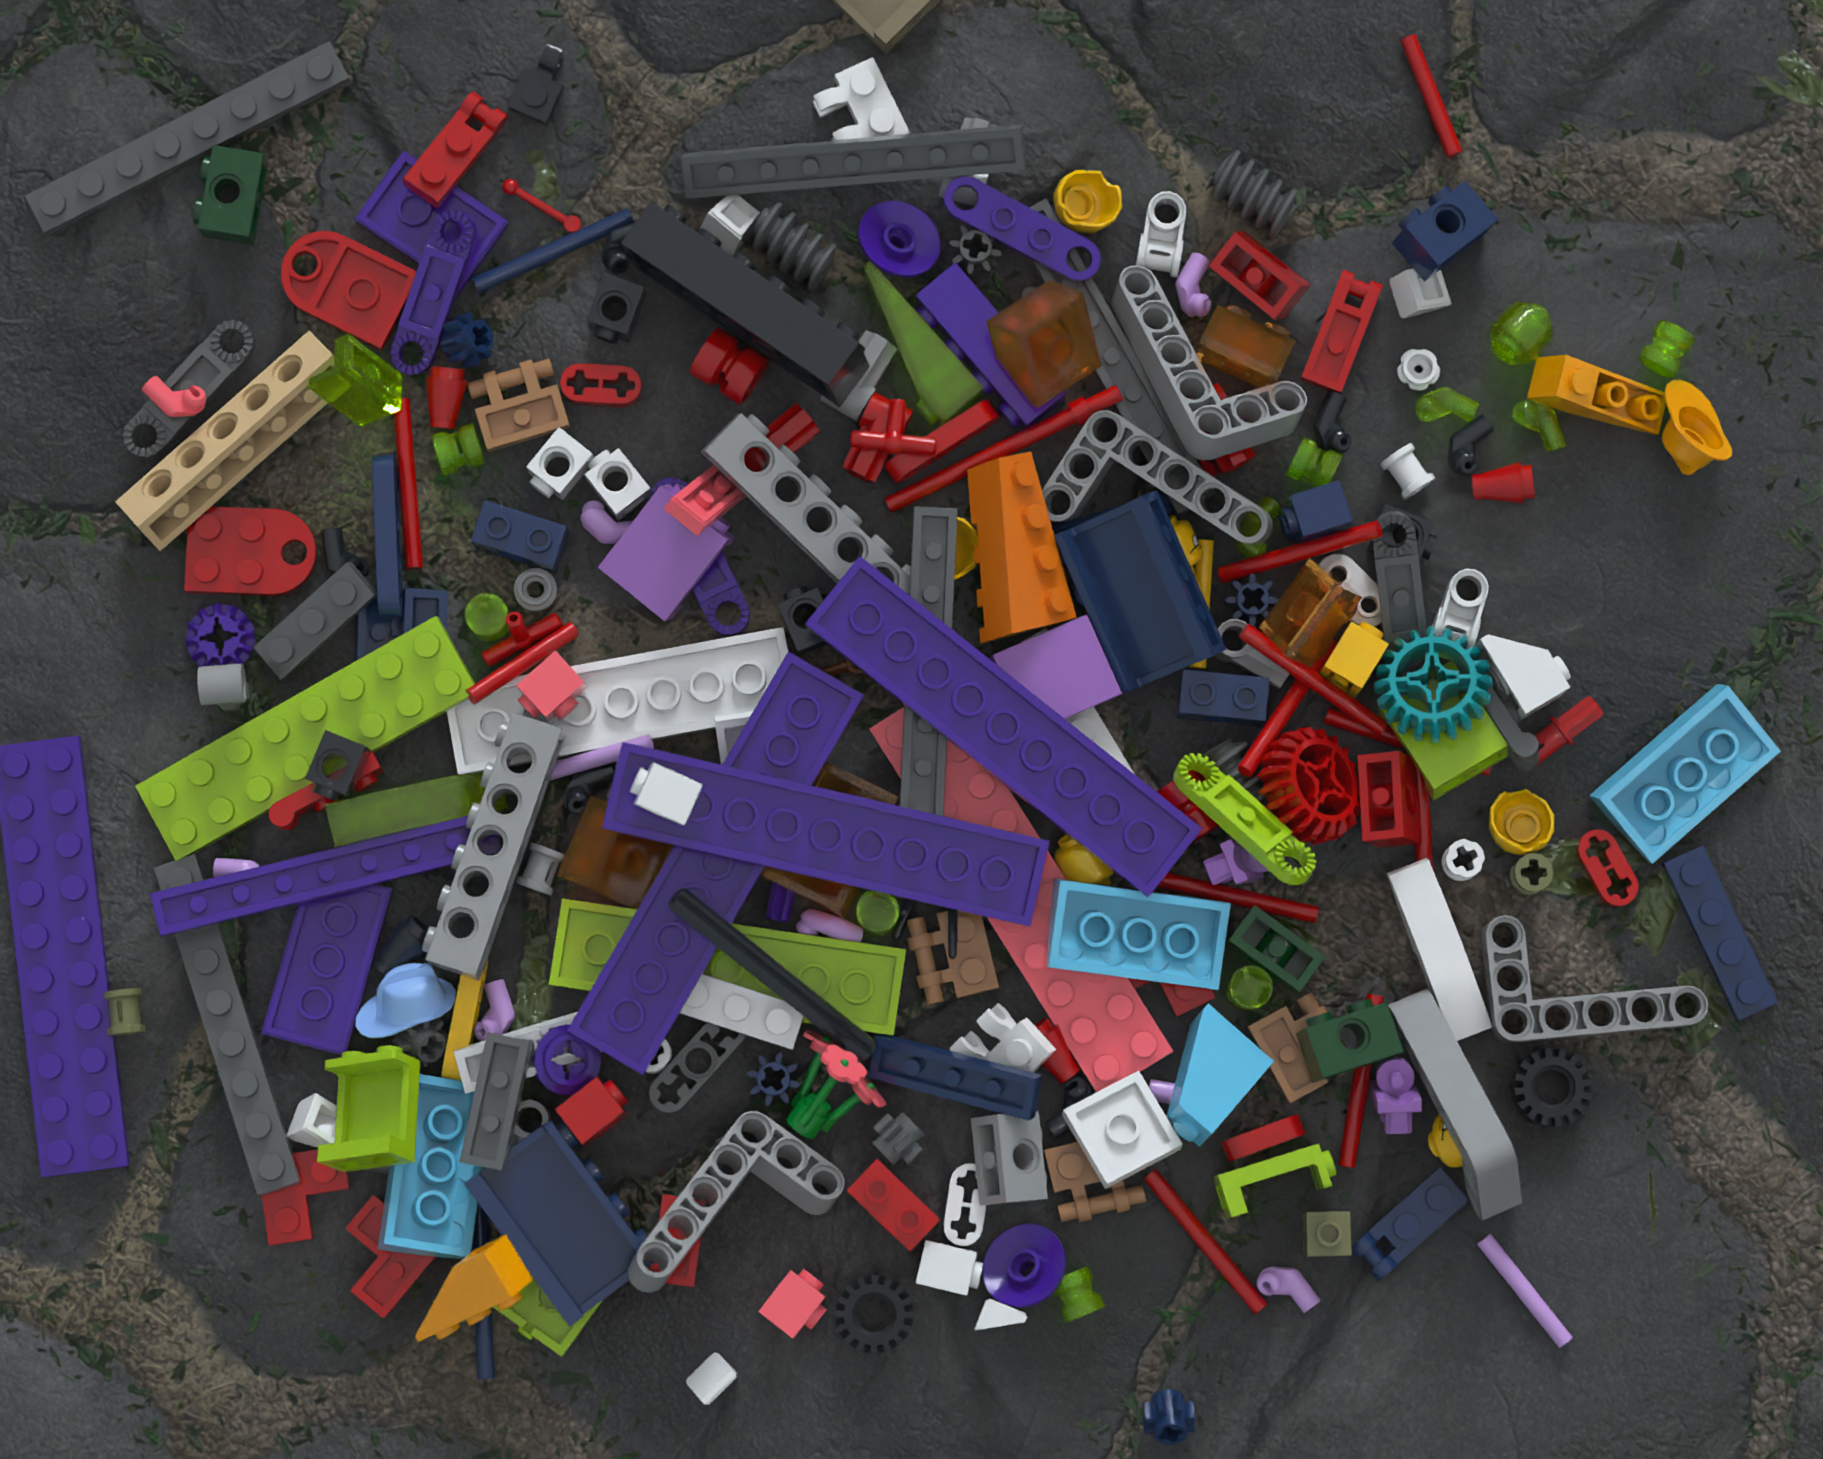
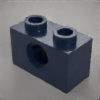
M1466 181L1454 190L1445 186L1428 201L1431 206L1429 209L1421 213L1417 208L1398 224L1402 231L1392 244L1424 282L1484 237L1498 221V218ZM1436 223L1443 225L1448 233L1441 231Z
M1340 480L1290 495L1283 509V515L1279 516L1286 541L1293 539L1294 544L1349 529L1353 523Z
M484 500L471 542L475 549L557 574L570 533L566 525Z
M1183 669L1179 681L1176 718L1262 727L1266 721L1270 678Z

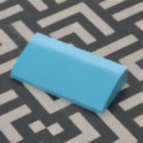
M1716 684L1589 796L1631 845L1649 863L1653 864L1781 751L1731 688L1727 685Z
M1054 878L1048 930L1047 967L1219 990L1231 903L1152 892L1147 897L1136 889Z
M420 1074L415 1163L389 1166L377 1249L464 1259L471 1253L478 1202L466 1187L465 1182L481 1171L483 1167L459 1162L474 1092L465 1094L462 1081Z

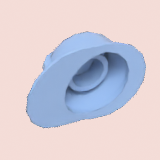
M407 963L397 966L389 971L377 988V995L361 1007L356 1016V1028L361 1035L368 1038H384L397 1034L417 1024L428 1022L444 1015L452 1008L456 1001V990L451 983L438 978L433 966L429 963Z

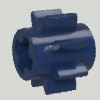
M471 312L455 316L454 321L443 324L445 331L441 336L440 343L450 363L461 360L463 369L477 366L480 364V360L491 357L489 350L492 348L494 338L492 330L485 323L484 318L473 321Z
M1254 574L1250 575L1248 584L1244 586L1234 580L1231 586L1237 593V596L1228 597L1224 601L1225 605L1234 606L1236 612L1232 619L1242 618L1248 620V623L1253 627L1256 619L1260 617L1269 623L1272 620V616L1266 608L1267 606H1276L1279 603L1278 598L1269 597L1268 590L1272 582L1268 581L1262 586L1256 583ZM1245 593L1249 597H1252L1255 593L1261 598L1258 603L1260 610L1254 606L1248 610L1245 609L1243 603L1246 598L1243 594Z
M778 1053L775 1062L767 1063L766 1059L760 1055L758 1058L762 1067L759 1072H747V1075L757 1079L758 1086L750 1091L751 1095H757L762 1091L767 1095L765 1103L768 1107L772 1104L773 1097L781 1096L786 1104L790 1103L789 1097L786 1094L789 1087L796 1089L801 1086L800 1083L790 1078V1074L798 1068L797 1064H792L785 1068L781 1064L783 1060L782 1053ZM770 1068L775 1073L783 1071L786 1074L781 1080L783 1088L779 1091H775L772 1086L765 1089L762 1085L767 1079L765 1072Z
M1171 1389L1162 1390L1153 1395L1152 1403H1143L1144 1433L1154 1432V1438L1159 1443L1165 1445L1178 1444L1185 1440L1187 1432H1195V1402H1184V1396L1179 1391Z

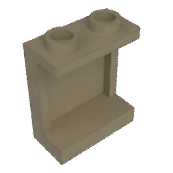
M941 0L830 1L887 54Z

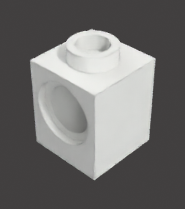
M558 427L526 466L529 474L533 477L529 483L545 497L550 498L554 493L563 500L589 469L587 465L594 458L593 454ZM556 457L565 458L570 462L569 470L560 477H553L546 472L548 463Z
M619 448L611 454L608 450H605L588 463L587 466L590 470L585 473L587 482L618 521L650 497V487ZM616 471L624 473L628 477V482L623 489L611 491L604 486V481L608 474Z
M651 763L648 771L643 768L639 769L630 792L637 795L633 803L634 805L682 826L685 825L703 784L656 763Z
M926 1240L916 1284L967 1296L969 1287L978 1288L983 1263L975 1261L977 1252Z

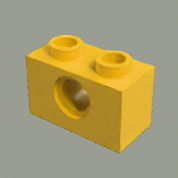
M1351 621L1319 674L1355 698L1389 645L1381 640L1384 634L1366 622L1361 621L1358 626Z

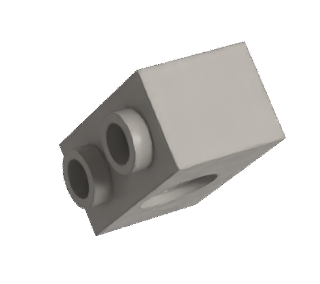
M1039 1111L1036 1112V1116L1031 1120L1006 1114L971 1118L980 1206L1048 1199L1047 1174L1044 1167L1042 1147L1043 1133L1040 1127Z

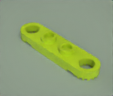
M1190 753L1189 756L1185 755L1180 760L1173 775L1177 788L1279 880L1290 885L1305 883L1316 867L1315 854L1310 852L1312 849L1310 847L1306 848L1305 843H1300L1291 835L1293 832L1285 824L1280 822L1275 815L1230 775L1226 776L1215 766L1213 760L1211 762L1208 760L1209 757L1205 756L1203 758L1202 754L1199 753L1196 756L1194 753ZM1188 770L1201 773L1206 781L1201 783L1198 780L1196 783V779L1191 780L1192 776H1187ZM1284 857L1295 858L1302 867L1298 870L1297 867L1291 869V865L1287 867L1288 863L1287 861L1284 862Z

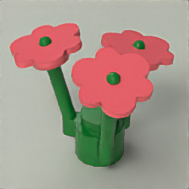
M808 1029L804 1032L803 1036L812 1040L810 1048L816 1051L799 1092L790 1102L793 1110L786 1120L791 1128L808 1139H814L820 1130L829 1132L836 1121L861 1100L866 1105L873 1102L878 1108L886 1105L884 1098L877 1091V1088L866 1078L867 1070L861 1063L857 1062L858 1059L855 1054L845 1050L829 1036H823ZM823 1062L827 1065V1072L830 1076L817 1094L810 1093L808 1095ZM840 1081L853 1084L852 1088L855 1094L829 1114L831 1106L825 1099L836 1083Z

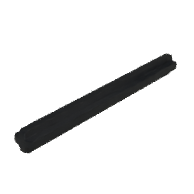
M682 888L674 893L668 906L684 921L845 1050L855 1054L859 1061L868 1060L877 1048V1042L688 889Z

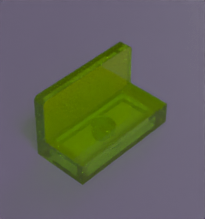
M349 333L335 339L334 368L309 379L308 387L310 390L358 426H365L401 410L402 374Z

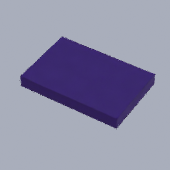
M403 150L354 220L419 265L425 245H427L433 223L437 217L443 212L450 210H460L469 214L476 223L477 238L458 291L461 294L508 228L509 222L457 186H455L438 209L403 185L404 176L417 162L416 158ZM457 219L450 220L444 228L446 240L451 244H459L463 241L466 235L464 224Z

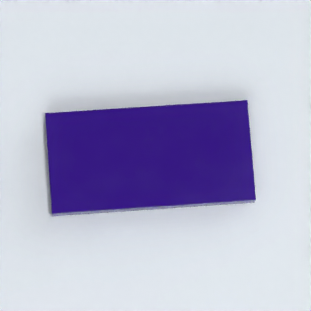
M376 884L297 905L261 1034L338 1055L349 1050L356 1025V1016L360 1011L393 894L392 888Z

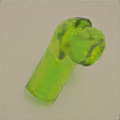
M1441 387L1422 395L1415 404V413L1417 418L1425 423H1431L1449 413L1471 422L1479 402L1448 387Z
M1529 399L1521 400L1513 406L1511 415L1514 422L1539 432L1547 453L1567 446L1556 413L1551 407Z
M1265 497L1258 504V506L1270 514L1272 520L1281 511L1279 504L1270 497ZM1249 513L1244 519L1241 531L1246 537L1256 535L1261 529V519L1256 513ZM1237 541L1236 544L1239 554H1244L1247 558L1264 554L1267 550L1265 542L1258 545H1249Z

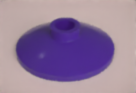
M900 201L881 202L868 209L859 223L858 240L863 253L873 265L885 273L897 277L919 276L927 272L939 257L941 249L939 232L932 220L913 205Z
M1021 1224L1011 1227L992 1242L985 1254L982 1268L985 1286L997 1301L1009 1307L1026 1308L1041 1303L1057 1289L1062 1281L1066 1268L1065 1250L1059 1238L1044 1226ZM1030 1266H1035L1033 1272L1024 1277L1026 1269Z

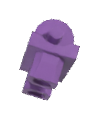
M1234 839L1220 844L1223 853L1204 860V865L1213 885L1225 884L1233 880L1236 885L1251 883L1264 878L1263 872L1269 871Z
M1387 1058L1378 1066L1375 1076L1376 1080H1370L1369 1093L1377 1113H1379L1381 1122H1384L1385 1133L1409 1134L1412 1133V1112H1422V1099L1414 1083L1415 1076L1410 1064L1402 1058Z

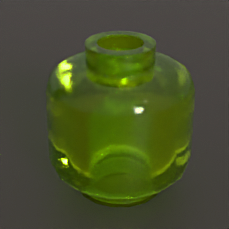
M1515 301L1492 323L1489 330L1490 346L1494 354L1509 365H1527L1531 363L1552 340L1553 328L1548 312L1537 303L1530 304Z

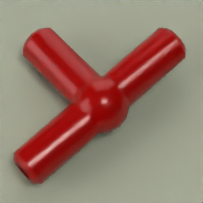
M891 399L889 401L886 433L853 430L850 436V445L858 448L885 450L889 454L910 452L934 455L937 450V439L903 435L906 402L902 399Z
M511 612L505 619L511 634L510 637L482 651L481 657L485 664L491 667L518 651H526L532 647L534 642L558 630L563 624L557 613H552L526 627L522 615L519 612Z

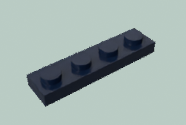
M1702 845L1661 864L1735 1021L1744 1019L1778 1003L1704 846Z
M878 1034L874 1037V1040L877 1042V1048L871 1057L868 1078L1025 1120H1031L1036 1116L1042 1078L1040 1074L896 1036Z

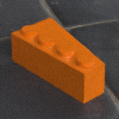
M1032 452L997 458L968 469L971 524L977 527L978 536L977 546L973 548L974 564L980 565L981 589L976 590L977 607L983 608L984 627L979 628L980 644L1048 628L1077 618Z

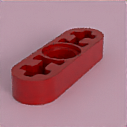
M989 399L983 400L925 436L937 439V450L934 455L900 452L887 461L884 467L894 483L899 484L992 426L1000 419V416Z

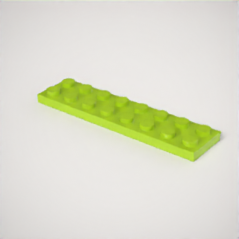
M435 616L137 784L135 787L170 852L177 861L199 852L269 812L270 807L275 802L312 784L305 777L325 730L364 745L371 750L370 753H374L468 700L469 695L465 690L473 686L475 682L440 618ZM334 757L330 759L326 765V775L346 766L345 758Z
M562 898L549 985L590 991L637 909ZM731 924L864 1032L894 1036L906 949ZM717 948L703 972V975L783 1000L719 948ZM803 1017L802 1023L813 1024L807 1018Z

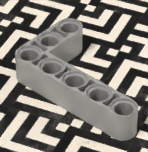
M1139 265L1129 266L1121 272L1111 300L1112 309L1181 442L1191 456L1203 461L1212 460L1293 433L1307 403L1306 393L1301 386L1294 382L1281 381L1220 400L1155 275L1146 267ZM1203 431H1208L1212 435L1206 434Z
M1100 410L1093 413L1087 420L1042 490L1051 521L1065 523L1076 519L1082 513L1116 460L1238 541L1249 545H1258L1267 540L1273 529V521L1270 514L1262 507L1123 416L1108 410ZM1107 419H1113L1118 427L1117 435L1112 441L1103 443L1098 436L1099 425ZM1148 442L1153 448V458L1147 465L1138 466L1134 461L1133 452L1139 444ZM1089 455L1094 462V470L1089 477L1080 479L1074 471V465L1080 457ZM1177 466H1184L1189 472L1188 484L1184 488L1175 490L1169 483L1170 472ZM1220 489L1225 496V505L1219 512L1210 513L1205 507V497L1210 491ZM1065 491L1070 498L1069 510L1062 515H1056L1051 508V500L1056 493ZM1256 513L1261 519V529L1256 535L1246 537L1240 528L1241 520L1246 514Z
M1502 915L1491 920L1482 930L1481 945L1489 1019L1492 1024L1491 1030L1494 1036L1504 1043L1680 1028L1698 1023L1705 1017L1708 1011L1706 995L1694 986H1676L1532 1000L1526 937L1523 925L1512 916ZM1496 925H1505L1513 932L1514 938L1510 947H1500L1493 941L1492 931ZM1501 968H1510L1517 974L1518 985L1515 990L1506 991L1498 985L1497 974ZM1687 995L1694 1001L1695 1012L1691 1018H1684L1677 1013L1675 1001L1678 996ZM1636 999H1644L1651 1005L1652 1016L1648 1022H1640L1633 1016L1632 1005ZM1593 1003H1601L1608 1009L1609 1020L1603 1027L1596 1026L1589 1019L1588 1011ZM1550 1007H1557L1565 1013L1566 1024L1560 1031L1553 1030L1546 1024L1545 1013ZM1506 1011H1514L1522 1018L1523 1028L1517 1035L1507 1033L1502 1027L1501 1021Z
M1426 988L1389 1004L1388 1007L1399 1039L1461 1154L1466 1191L1478 1218L1483 1221L1522 1204L1518 1162L1512 1143L1431 992Z
M749 1111L742 1114L640 1246L628 1268V1277L631 1284L636 1289L649 1293L658 1291L663 1287L750 1171L802 1210L812 1215L827 1213L833 1207L844 1188L842 1172L766 1115L757 1111ZM741 1132L752 1133L757 1138L758 1143L747 1141ZM781 1157L789 1160L793 1165V1169L782 1167L778 1163L777 1158ZM723 1163L733 1169L734 1175L722 1173L717 1164ZM812 1183L823 1185L829 1195L818 1193L813 1188ZM699 1195L706 1198L710 1207L699 1206L692 1196ZM672 1227L681 1230L686 1239L678 1240L672 1237L668 1228ZM652 1260L656 1262L661 1272L649 1271L644 1266L643 1261Z

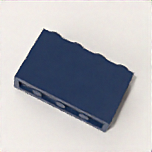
M1157 490L1055 535L1062 565L1068 568L1074 581L1073 592L1075 598L1082 607H1085L1092 622L1091 625L1106 654L1110 668L1123 694L1226 650Z
M550 1119L510 1148L505 1172L483 1168L468 1179L465 1185L502 1236L507 1235L527 1270L570 1327L581 1319L584 1313L630 1280L628 1268L648 1236L642 1228L635 1233L624 1220V1218L631 1214L616 1193L607 1197L598 1184L604 1179L603 1175L589 1157L582 1162L574 1152L572 1147L578 1144V1141L564 1122L555 1126ZM652 1260L643 1261L646 1268L655 1263Z

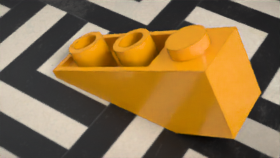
M1569 355L1537 357L1527 399L1562 412L1653 435H1659L1666 406L1664 392Z
M506 1234L476 1248L452 1268L415 1335L418 1342L434 1334L438 1340H441L461 1327L460 1322L466 1320L469 1326L488 1316L492 1312L490 1308L497 1305L498 1309L502 1311L522 1298L519 1291L529 1284L533 1278Z

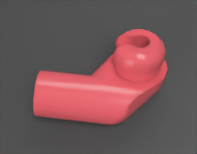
M156 375L149 379L142 387V391L169 417L194 416L205 408L206 393L199 386L191 385L189 389L172 391Z

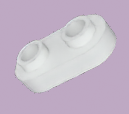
M1333 554L1323 559L1316 570L1315 582L1324 591L1325 597L1350 622L1352 621L1359 626L1361 621L1375 628L1381 625L1382 616L1378 585L1346 555ZM1334 568H1340L1345 572L1346 579L1343 582H1335L1331 579L1330 571ZM1363 599H1372L1376 603V610L1372 613L1363 611L1361 608V601Z

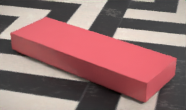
M712 465L674 495L664 510L696 536H699L746 496L719 469Z

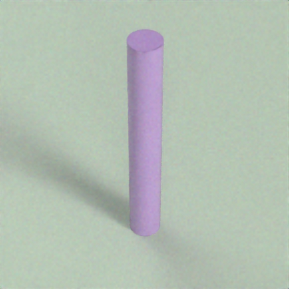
M649 734L623 741L654 749ZM621 742L558 760L550 781L617 762Z
M1491 1233L1477 1243L1479 1248L1555 1344L1560 1348L1573 1338Z

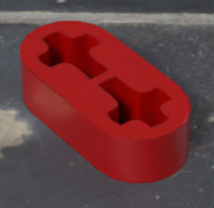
M573 364L565 369L560 379L563 395L568 401L577 405L630 407L639 400L642 393V383L639 375L635 370L626 366ZM577 374H584L587 382L599 384L598 388L586 387L582 395H576L574 387L568 386L569 381H576ZM621 376H626L629 384L635 385L634 390H627L626 397H618L617 390L604 388V383L617 384Z
M1600 829L1588 831L1580 837L1576 844V855L1598 897L1604 904L1610 907L1619 908L1629 904L1635 899L1639 884L1616 840L1610 833ZM1590 838H1593L1596 843L1602 841L1606 843L1607 849L1602 854L1608 866L1603 867L1597 856L1590 858L1587 856L1586 850L1590 847ZM1611 870L1618 881L1623 879L1627 881L1628 887L1623 890L1624 899H1621L1618 894L1610 896L1607 892V888L1612 883L1606 871Z
M1295 1114L1222 1141L1221 1144L1229 1163L1305 1135L1306 1132L1299 1114Z

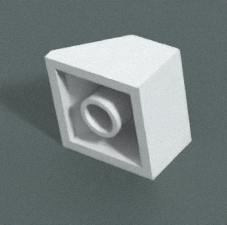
M1492 635L1484 636L1474 645L1481 649V656L1478 660H1487L1489 662V670L1498 688L1494 689L1502 702L1509 700L1512 703L1520 720L1555 701L1570 688L1567 680L1571 676L1566 665L1559 656L1553 658L1546 649Z

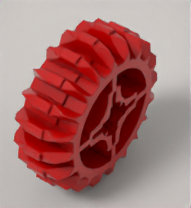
M1303 727L1295 731L1290 730L1270 744L1268 753L1261 760L1260 764L1263 769L1256 776L1264 783V786L1258 793L1266 796L1268 802L1266 808L1272 810L1278 820L1293 832L1291 835L1296 836L1300 843L1310 842L1313 845L1342 837L1347 830H1350L1352 826L1357 824L1356 817L1361 813L1359 803V776L1356 775L1354 769L1358 762L1350 761L1348 758L1349 747H1339L1337 736H1327L1324 729L1313 730L1311 727Z

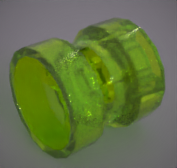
M1659 320L1652 331V344L1643 347L1638 360L1651 371L1674 379L1681 368L1679 358L1683 354L1690 352L1696 339L1680 326L1669 321Z
M474 423L463 425L459 428L458 432L451 434L445 431L432 434L443 476L456 473L461 466L469 465L473 468L485 464ZM460 443L463 450V454H460L458 448V444Z
M1304 437L1286 476L1297 481L1305 479L1311 482L1313 488L1329 484L1343 455L1332 449L1324 451L1318 448L1315 441Z
M481 593L471 598L466 605L465 620L476 637L485 641H493L503 637L509 630L505 619L510 612L503 600L497 595Z
M867 891L860 897L856 905L858 923L864 931L872 935L889 933L896 926L899 919V905L893 895L881 892Z
M1254 965L1238 969L1229 979L1227 985V996L1230 1002L1236 1008L1243 1011H1255L1262 1007L1271 998L1273 983L1269 974L1264 969Z
M1089 1266L1063 1276L1061 1283L1053 1292L1054 1295L1060 1297V1300L1064 1302L1061 1313L1066 1323L1105 1307L1101 1294L1093 1292L1091 1289L1093 1288L1091 1284L1093 1275Z

